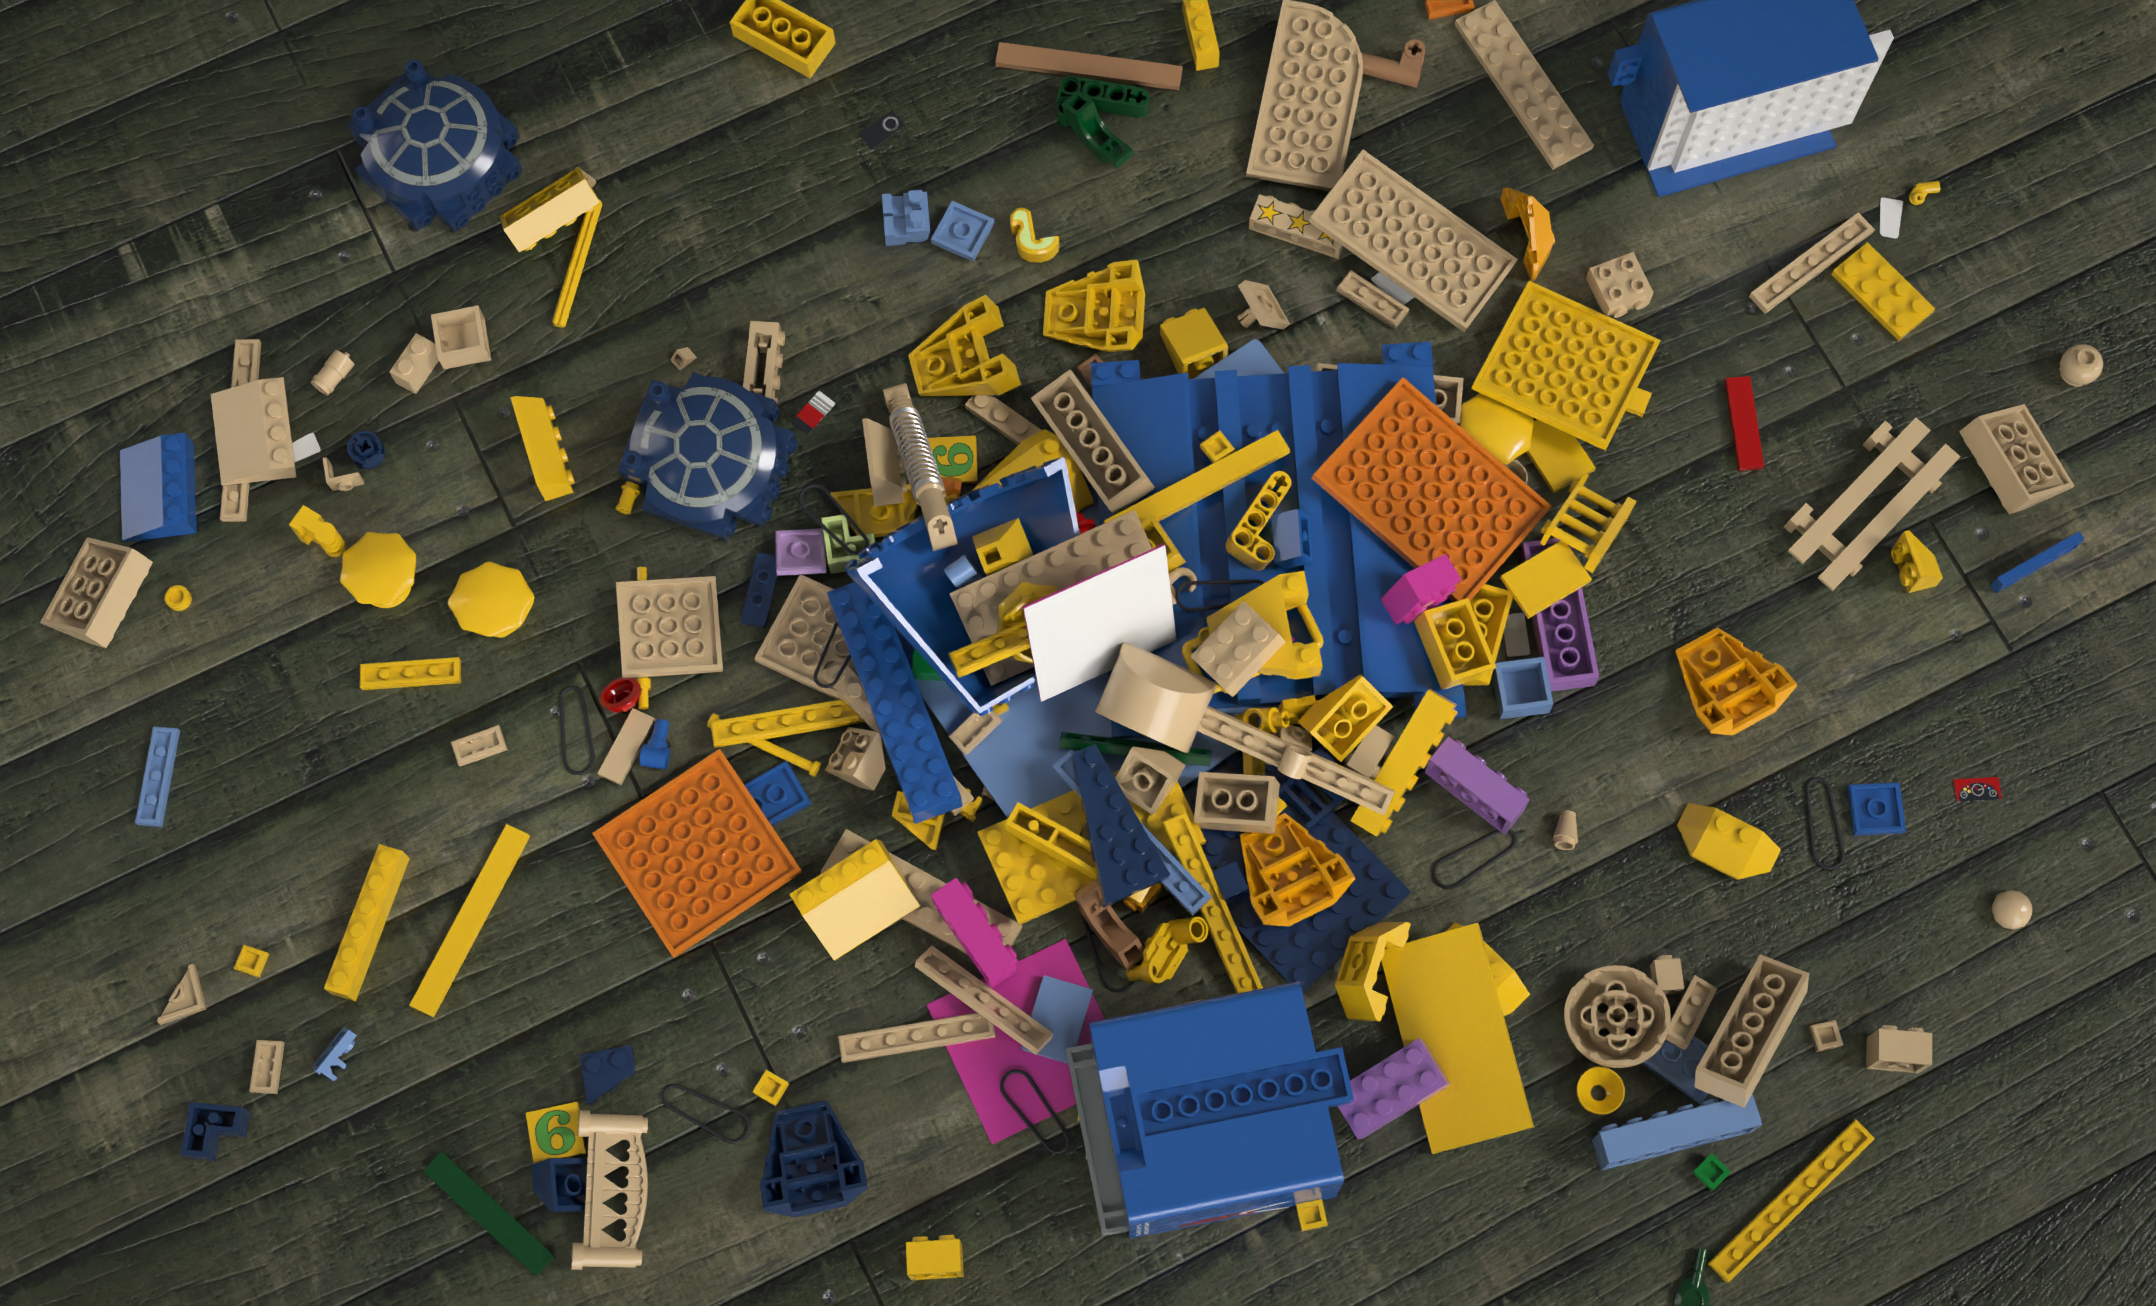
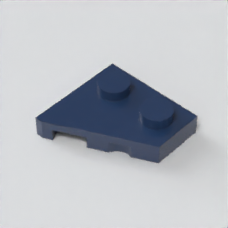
M631 1045L580 1055L587 1105H593L606 1092L616 1088L622 1080H626L636 1073L633 1047Z

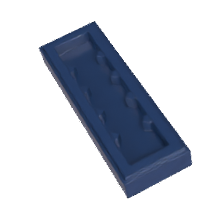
M757 552L741 618L742 624L766 628L778 579L775 555Z

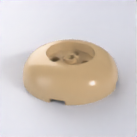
M1613 965L1600 967L1584 975V978L1572 987L1565 1003L1564 1020L1570 1040L1582 1055L1602 1066L1626 1068L1648 1060L1661 1048L1670 1027V1007L1663 990L1649 979L1645 973L1631 967ZM1629 1003L1635 1010L1628 1013L1624 1005ZM1605 1004L1608 1006V1011L1600 1013L1597 1007ZM1618 1018L1621 1021L1615 1022L1613 1019ZM1632 1028L1637 1034L1630 1036L1627 1033L1625 1034V1031ZM1607 1029L1610 1034L1603 1037L1599 1035V1031Z

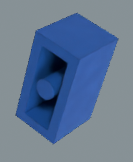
M1299 509L1271 515L1272 524L1270 532L1273 537L1274 562L1286 569L1313 563L1310 515Z

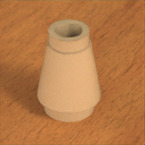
M1569 810L1561 812L1553 836L1555 847L1562 850H1572L1575 848V844L1578 843L1575 812Z

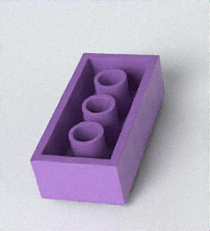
M1448 737L1429 759L1425 770L1429 777L1493 827L1500 830L1504 835L1522 815L1530 800L1527 798L1524 790L1518 786L1513 787L1510 785L1502 773L1488 768L1484 759L1478 755L1473 756L1466 750V746L1457 739L1452 740Z
M1418 1038L1352 1079L1350 1084L1354 1102L1339 1105L1338 1107L1357 1139H1364L1451 1084L1424 1040Z

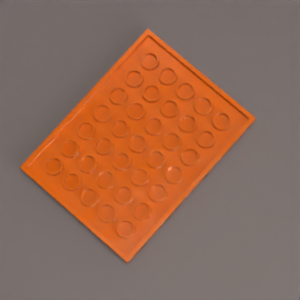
M1404 377L1401 378L1311 477L1415 569L1446 554L1461 578V581L1455 586L1456 591L1447 596L1452 602L1467 598L1470 601L1552 507Z

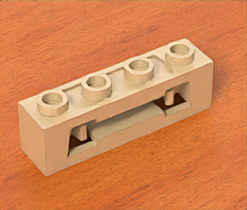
M750 321L743 387L750 392L764 396L763 389H757L760 361L758 354L759 346L760 353H767L764 376L765 397L774 399L778 404V399L775 398V390L780 389V376H777L778 368H782L783 355L780 354V346L785 344V332L781 331L778 322Z

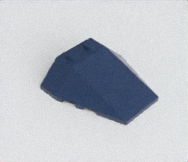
M827 1100L775 1112L769 1140V1151L765 1158L763 1178L761 1177L760 1181L764 1211L790 1217L808 1215L845 1207L868 1189L864 1163L844 1132L842 1125Z

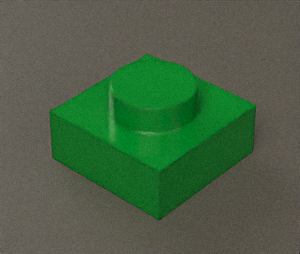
M1711 1153L1692 1173L1712 1192L1731 1171Z

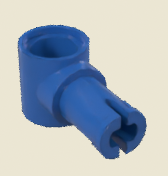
M662 719L655 720L652 737L648 740V744H644L641 749L640 766L667 769L670 758V748L667 747L668 744L666 743L670 725L668 721Z

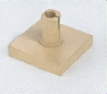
M1247 280L1238 285L1250 306L1242 314L1238 315V319L1242 320L1240 322L1242 326L1248 328L1256 320L1262 326L1282 330L1290 325L1268 285Z

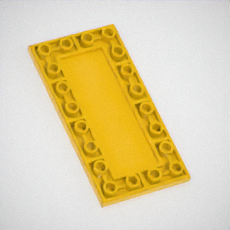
M1479 923L1405 943L1403 948L1385 949V954L1381 961L1403 1045L1406 1047L1418 1038L1423 1039L1451 1084L1419 1104L1432 1154L1534 1128Z

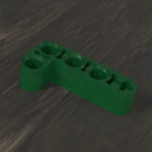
M1067 76L1060 82L1055 103L1057 123L1062 126H1070L1065 114L1061 112L1063 111L1061 104L1078 90L1094 101L1097 111L1142 118L1148 114L1150 95L1148 91L1139 87ZM1069 89L1075 90L1072 93L1066 92ZM1092 93L1098 94L1095 97L1089 96ZM1118 97L1120 98V100L1115 101L1112 100V98Z

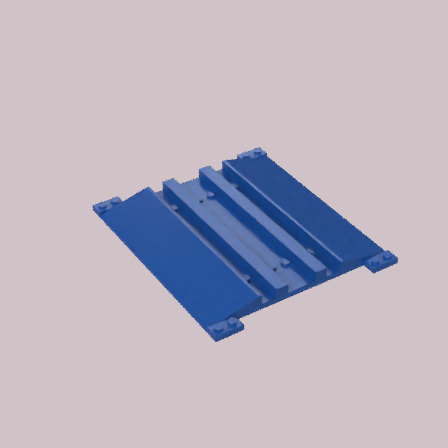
M1431 341L1383 344V365L1337 363V370L1311 372L1310 365L1288 366V373L1237 376V370L1215 371V378L1188 379V373L1140 380L1139 360L1090 363L1093 401L1155 487L1131 506L1213 464L1200 448V444L1219 430L1235 448V452L1277 430L1290 449V453L1159 521L1186 561L1178 568L1190 569L1195 574L1197 581L1256 579L1266 583L1279 574L1304 571L1309 593L1306 604L1323 636V646L1319 649L1323 666L1320 676L1294 680L1288 679L1286 676L1261 674L1251 678L1233 697L1222 691L1213 694L1208 706L1220 709L1280 705L1282 700L1300 699L1315 695V701L1321 700L1361 674L1384 698L1413 697L1414 713L1426 692L1432 689L1457 704L1454 710L1458 713L1454 719L1466 718L1463 684L1444 690L1441 689L1414 621L1409 624L1403 621L1395 625L1381 601V598L1404 574L1415 568L1311 478L1402 377L1436 405ZM1283 471L1289 475L1291 486L1272 515L1295 509L1310 515L1313 563L1286 569L1276 564L1274 559H1272L1263 570L1255 571L1230 555L1226 550L1225 543L1269 477L1274 472ZM1275 485L1271 491L1276 492L1279 486ZM1098 495L1100 525H1102L1104 520L1114 515ZM1260 501L1264 507L1269 508L1266 502ZM1270 517L1258 536L1273 546V537L1270 532L1272 518ZM1248 520L1250 525L1256 527L1254 521ZM1235 538L1236 542L1239 545L1244 546L1243 542L1240 539ZM1256 553L1259 559L1265 560L1262 554ZM1181 576L1172 586L1177 590L1181 584L1190 581V579L1186 576ZM1261 584L1196 585L1193 592L1188 591L1191 585H1187L1181 589L1179 599L1183 606L1187 608L1229 604ZM1448 598L1440 603L1439 607L1453 602ZM1177 603L1174 604L1173 615L1176 640L1150 653L1189 670L1182 655L1183 645L1187 641L1197 638L1199 631L1202 628L1208 627L1207 617L1220 609L1187 612L1181 609ZM1295 607L1286 611L1290 634L1295 639L1292 644L1296 642L1303 644L1313 642L1298 608ZM1198 664V666H1199V668H1200V670H1201L1203 676L1206 677V678H1208V679H1210V680H1212V681H1214V682H1216V681ZM1113 669L1108 671V678H1110ZM1111 720L1112 738L1148 737Z

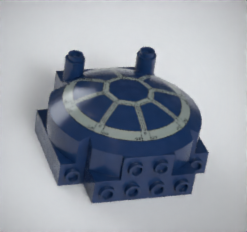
M410 60L404 67L405 73L366 108L357 107L353 111L352 121L347 125L358 146L363 150L361 153L363 162L355 170L367 186L417 231L429 225L433 217L436 216L455 233L459 228L465 227L472 216L481 212L493 197L498 196L509 182L519 177L520 172L523 171L519 160L507 149L514 147L520 136L516 127L496 110L493 102L478 86L466 79L450 74L436 79L424 70L421 62Z
M692 372L691 378H689L683 389L666 385L661 381L651 380L617 472L628 481L647 487L646 497L641 507L646 513L728 541L729 535L732 536L736 530V518L761 527L770 520L773 511L771 508L772 502L780 494L781 485L779 484L782 476L785 477L789 470L790 463H788V459L791 453H795L798 440H796L797 436L793 431L774 425L773 422L777 420L779 415L778 404L774 399L750 392L730 380L703 376Z

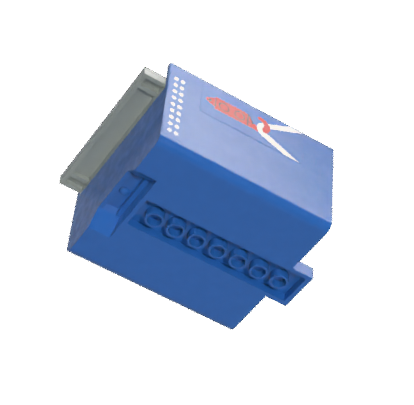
M1299 981L1090 1022V1044L1065 1048L1102 1236L1128 1231L1129 1239L1292 1207L1304 1202L1331 1199L1337 1196L1344 1178L1328 1108L1353 1103L1354 1097L1343 1048L1321 1052L1315 1051Z

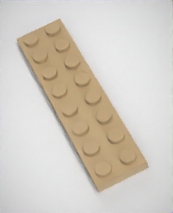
M1496 0L1455 20L1456 28L1552 170L1593 149L1594 144Z
M846 829L820 873L822 874L870 842ZM889 853L921 905L901 919L967 954L934 907L931 894L946 885V883ZM975 899L973 900V902H974L975 904H977V903L979 902V901H977V900H975ZM979 902L988 914L987 918L989 921L987 922L989 925L994 923L1001 932L1003 945L1009 944L1012 947L1022 929V925H1018L1016 921Z

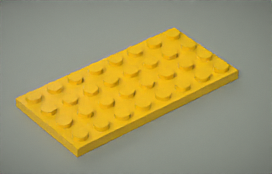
M1120 770L1112 773L1115 778ZM1178 781L1154 815L1127 798L1139 821L1173 857H1176V854L1162 822L1185 811L1200 845L1206 843L1199 825L1194 823L1193 812ZM1073 790L1031 808L1089 841L1085 825V812L1081 806L1082 799ZM1007 819L977 832L1018 925L1076 901L1074 894L1094 880L1006 832L1005 823Z

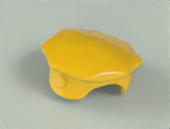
M1478 393L1461 405L1459 426L1500 462L1507 465L1530 449L1534 419L1523 412Z
M367 532L354 545L343 552L340 582L357 602L361 604H372L379 608L395 607L407 598L411 586L414 584L416 554L398 533Z
M485 562L479 567L460 575L456 587L448 599V606L453 611L463 630L489 637L504 638L523 624L534 603L535 597L519 570L493 562Z
M1028 582L1019 584L998 606L996 633L1024 622L1023 607L1059 591L1057 587ZM1031 648L1013 655L1017 661L1033 663Z

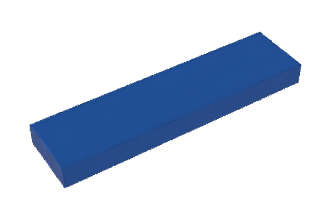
M2079 531L1997 577L1991 584L1992 589L1995 593H1998L2076 549L2084 541L2083 535Z

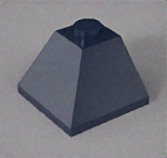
M549 1158L531 1165L533 1190L550 1212L585 1211L587 1158Z

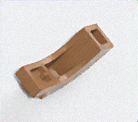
M1095 880L1074 894L1079 904L1078 908L1091 929L1126 970L1144 958V948L1138 937L1125 926L1111 905L1103 908L1101 888Z

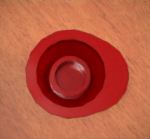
M618 678L609 683L601 692L600 703L611 712H627L635 706L642 691L641 685L635 678Z

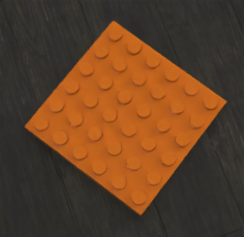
M720 749L592 833L674 958L802 873V870Z

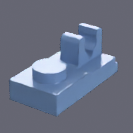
M344 1026L311 1068L319 1075L322 1073L335 1081L337 1077L332 1074L330 1067L338 1065L343 1069L346 1068V1064L338 1057L352 1049L357 1035Z

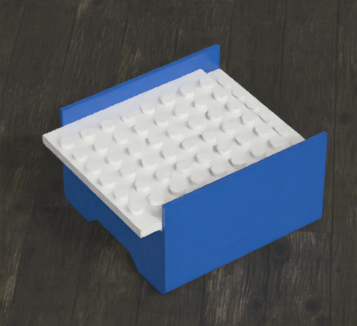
M1694 0L1648 13L1639 43L1615 50L1608 71V77L1612 87L1616 85L1624 86L1621 94V105L1657 197H1661L1835 148L1836 144L1830 129L1853 122L1894 37L1891 30L1869 35L1854 0Z

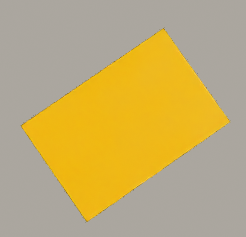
M1538 419L1534 421L1531 447L1526 453L1552 493L1573 483L1575 479H1581L1584 473L1590 474L1595 471V466L1575 436Z
M1562 541L1503 574L1500 578L1528 619L1587 585L1592 580L1568 544Z

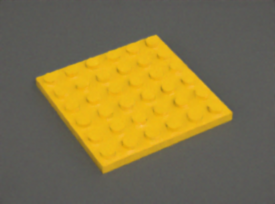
M1528 281L1475 379L1472 389L1606 451L1661 340Z

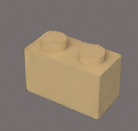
M415 334L390 370V374L396 384L417 394L439 361L436 344Z

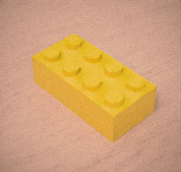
M745 0L730 21L734 37L810 79L836 44L832 28L780 0Z

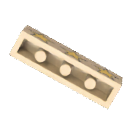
M1259 194L1250 217V230L1337 259L1343 248L1341 244L1309 222L1315 210L1308 211L1294 203L1287 204L1278 201L1273 196Z

